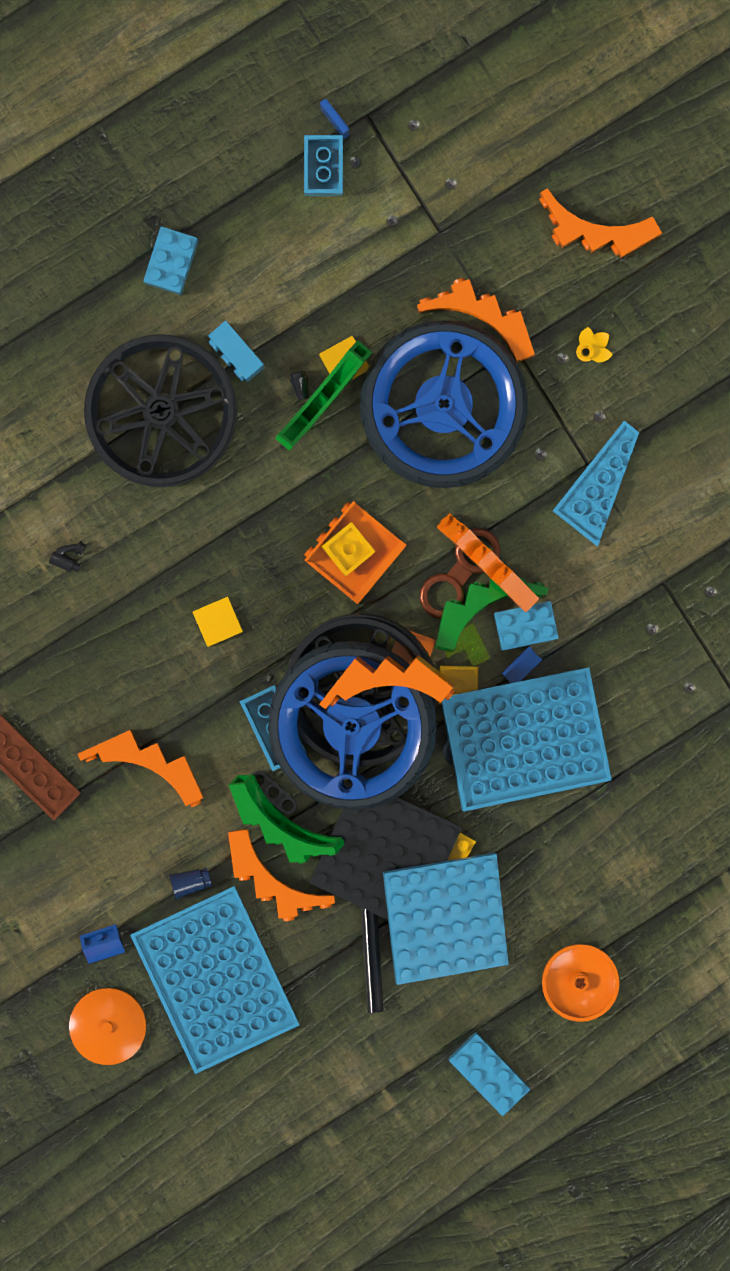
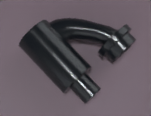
M80 541L79 544L59 547L56 551H53L49 563L69 572L71 570L79 572L81 565L75 563V559L64 554L75 551L76 555H82L86 544Z

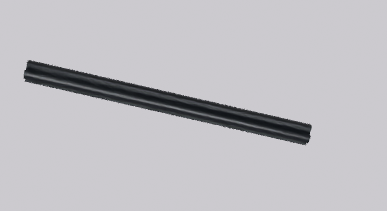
M361 908L368 1013L384 1012L378 915Z

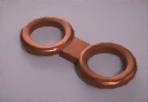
M481 528L471 529L475 536L487 538L492 544L493 553L500 558L501 548L498 539L493 533ZM455 546L457 562L449 573H439L430 576L420 589L419 599L422 608L427 614L435 618L441 619L443 611H438L429 604L427 592L430 586L439 581H447L455 587L457 601H460L461 605H463L465 601L464 583L472 573H484L478 566L469 564L463 556V551Z

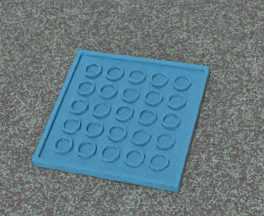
M495 852L383 872L394 973L397 985L509 965L498 862Z

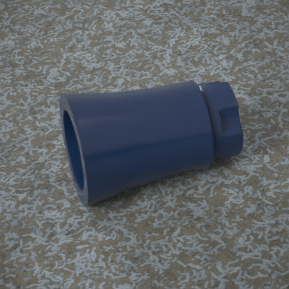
M207 868L169 874L176 900L187 894L205 889L204 887L212 886Z

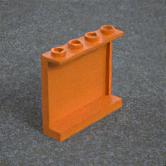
M353 501L351 504L349 502L346 503L341 510L343 514L340 518L335 517L328 525L331 529L327 533L323 531L316 540L319 542L316 547L313 548L311 546L304 556L307 557L305 561L356 604H359L407 545ZM352 522L375 550V553L347 576H344L321 546Z

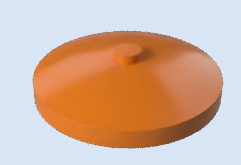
M574 944L560 949L549 959L543 971L542 989L549 1006L558 1015L572 1021H590L606 1013L615 1002L619 991V976L613 961L602 950L587 944Z
M117 988L96 989L86 994L74 1007L69 1023L70 1036L78 1052L89 1061L101 1065L118 1064L132 1057L142 1045L146 1034L145 1014L139 1002L129 993Z

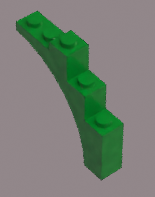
M357 340L275 439L290 451L315 425L321 415L354 378L372 352Z
M491 578L488 588L485 587V584L478 582L470 584L464 605H461L460 601L452 599L450 602H445L434 648L453 653L459 635L466 624L477 613L499 600L510 597ZM520 578L537 597L545 598L547 596L548 588L544 587L545 584L540 582H533L531 584L526 582V579Z
M254 774L237 775L229 784L243 825L259 824L266 844L283 843L290 863H305L311 855L333 856L344 845L342 837H328L313 833L286 818L266 798Z

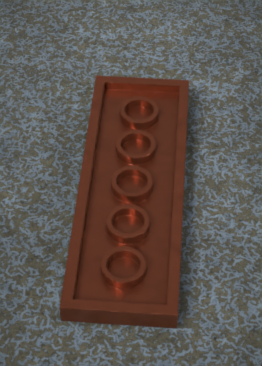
M0 714V769L54 821L81 792Z

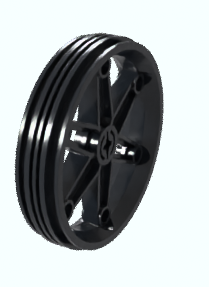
M156 334L130 340L105 357L89 382L84 402V418L86 430L95 451L114 472L140 485L160 488L174 487L201 477L223 457L235 432L237 401L228 374L210 352L188 339L173 335ZM153 349H168L155 390L123 363L126 359L140 352ZM177 350L180 352L181 355L178 360L170 358L172 351ZM184 353L204 365L216 380L218 387L177 395ZM117 366L125 368L123 375L118 376L115 374ZM173 366L175 369L170 395L161 393L169 367ZM112 373L139 405L99 419L100 396L107 379ZM129 377L151 394L145 402L126 381ZM214 391H220L222 397L220 400L214 401L211 398V394ZM205 396V402L179 411L178 401ZM223 403L221 429L210 449L183 417ZM159 406H161L163 409H168L163 412V416H160L159 413H155L159 410ZM143 411L144 421L117 426V420ZM176 420L196 441L193 445L188 443L170 427ZM104 421L110 423V429L106 432L100 429V425ZM145 427L138 468L136 469L122 461L111 450L103 435ZM152 427L161 429L153 454L148 456L147 451ZM167 433L199 459L193 465L176 472L153 473ZM201 446L207 448V454L203 457L197 455V449ZM144 462H150L151 470L143 472L141 465Z
M354 613L333 618L312 630L297 646L289 661L287 671L294 663L311 652L315 647H322L321 640H327L329 644L336 643L329 635L352 628L375 630L370 643L387 649L392 637L408 651L413 660L419 655L430 665L433 666V663L422 643L407 628L383 616ZM378 632H383L386 635V641L382 642L378 639ZM342 671L333 673L337 680L343 675ZM336 682L319 685L318 690L321 692L329 691ZM375 687L354 696L364 699L369 695L366 700L373 704L374 702L384 701V698L391 697L393 690L379 692V687ZM307 688L300 689L301 693L309 695ZM316 696L312 699V701L317 705H319L322 701L321 699L316 698ZM431 697L435 709L437 700ZM388 705L380 708L384 715L391 713ZM300 707L297 719V729L300 737L323 757L340 763L339 751L333 748L327 739L313 727L306 716L304 708ZM395 716L387 719L391 724L390 727L387 728L382 723L381 733L389 740L391 745L382 749L361 753L359 767L380 765L400 756L407 739V733H405ZM351 723L350 728H355L356 724ZM393 731H397L400 733V740H395L393 738ZM347 754L346 765L353 766L354 755Z

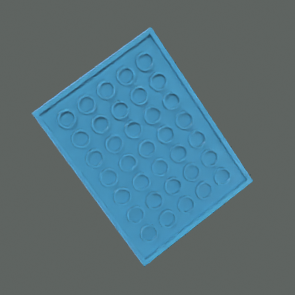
M589 668L452 695L448 701L444 699L441 702L462 811L612 781Z
M235 886L130 935L195 1074L300 1025Z

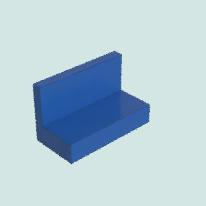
M528 646L501 674L510 683L520 682L542 659Z
M116 924L80 935L82 950L89 964L125 952Z

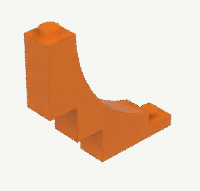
M419 655L407 670L389 656L384 659L377 670L357 656L319 705L324 709L329 705L333 707L339 700L337 695L346 701L362 691L381 686L412 688L424 692L441 703L444 699L448 701L455 693L452 690L455 684Z
M132 730L78 753L80 761L85 759L86 762L97 758L96 754L98 753L102 762H128L146 767L168 781L180 795L185 806L190 804L192 808L202 803L200 799L204 798L186 756L167 763L159 743L140 750Z

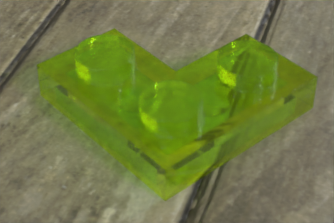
M474 624L462 630L453 653L444 651L448 658L465 649L472 666L490 659Z

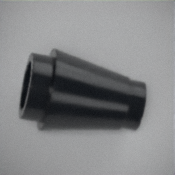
M305 371L291 373L289 380L297 400L309 398L308 375L305 374Z

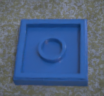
M324 99L320 102L321 111L338 133L343 135V139L349 136V127L328 100Z

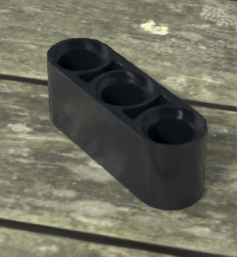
M256 771L253 773L254 776L257 774L264 776L265 782L259 785V787L271 803L285 814H291L295 811L297 807L296 800L265 772ZM271 787H276L279 790V795L275 798L271 797L268 793ZM285 800L293 802L294 806L291 810L283 808Z

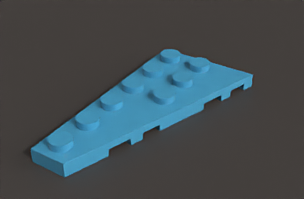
M623 421L553 510L556 515L597 547L639 432L625 421Z

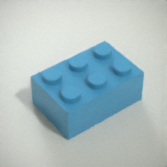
M304 135V196H343V135Z
M160 227L143 282L147 285L182 295L198 245V238Z
M224 321L208 335L211 347L216 352L219 350L222 352V359L229 367L231 365L234 366V373L241 381L245 379L248 383L265 368L264 364L227 321Z
M551 601L534 604L527 612H524L521 608L493 613L501 651L559 639Z

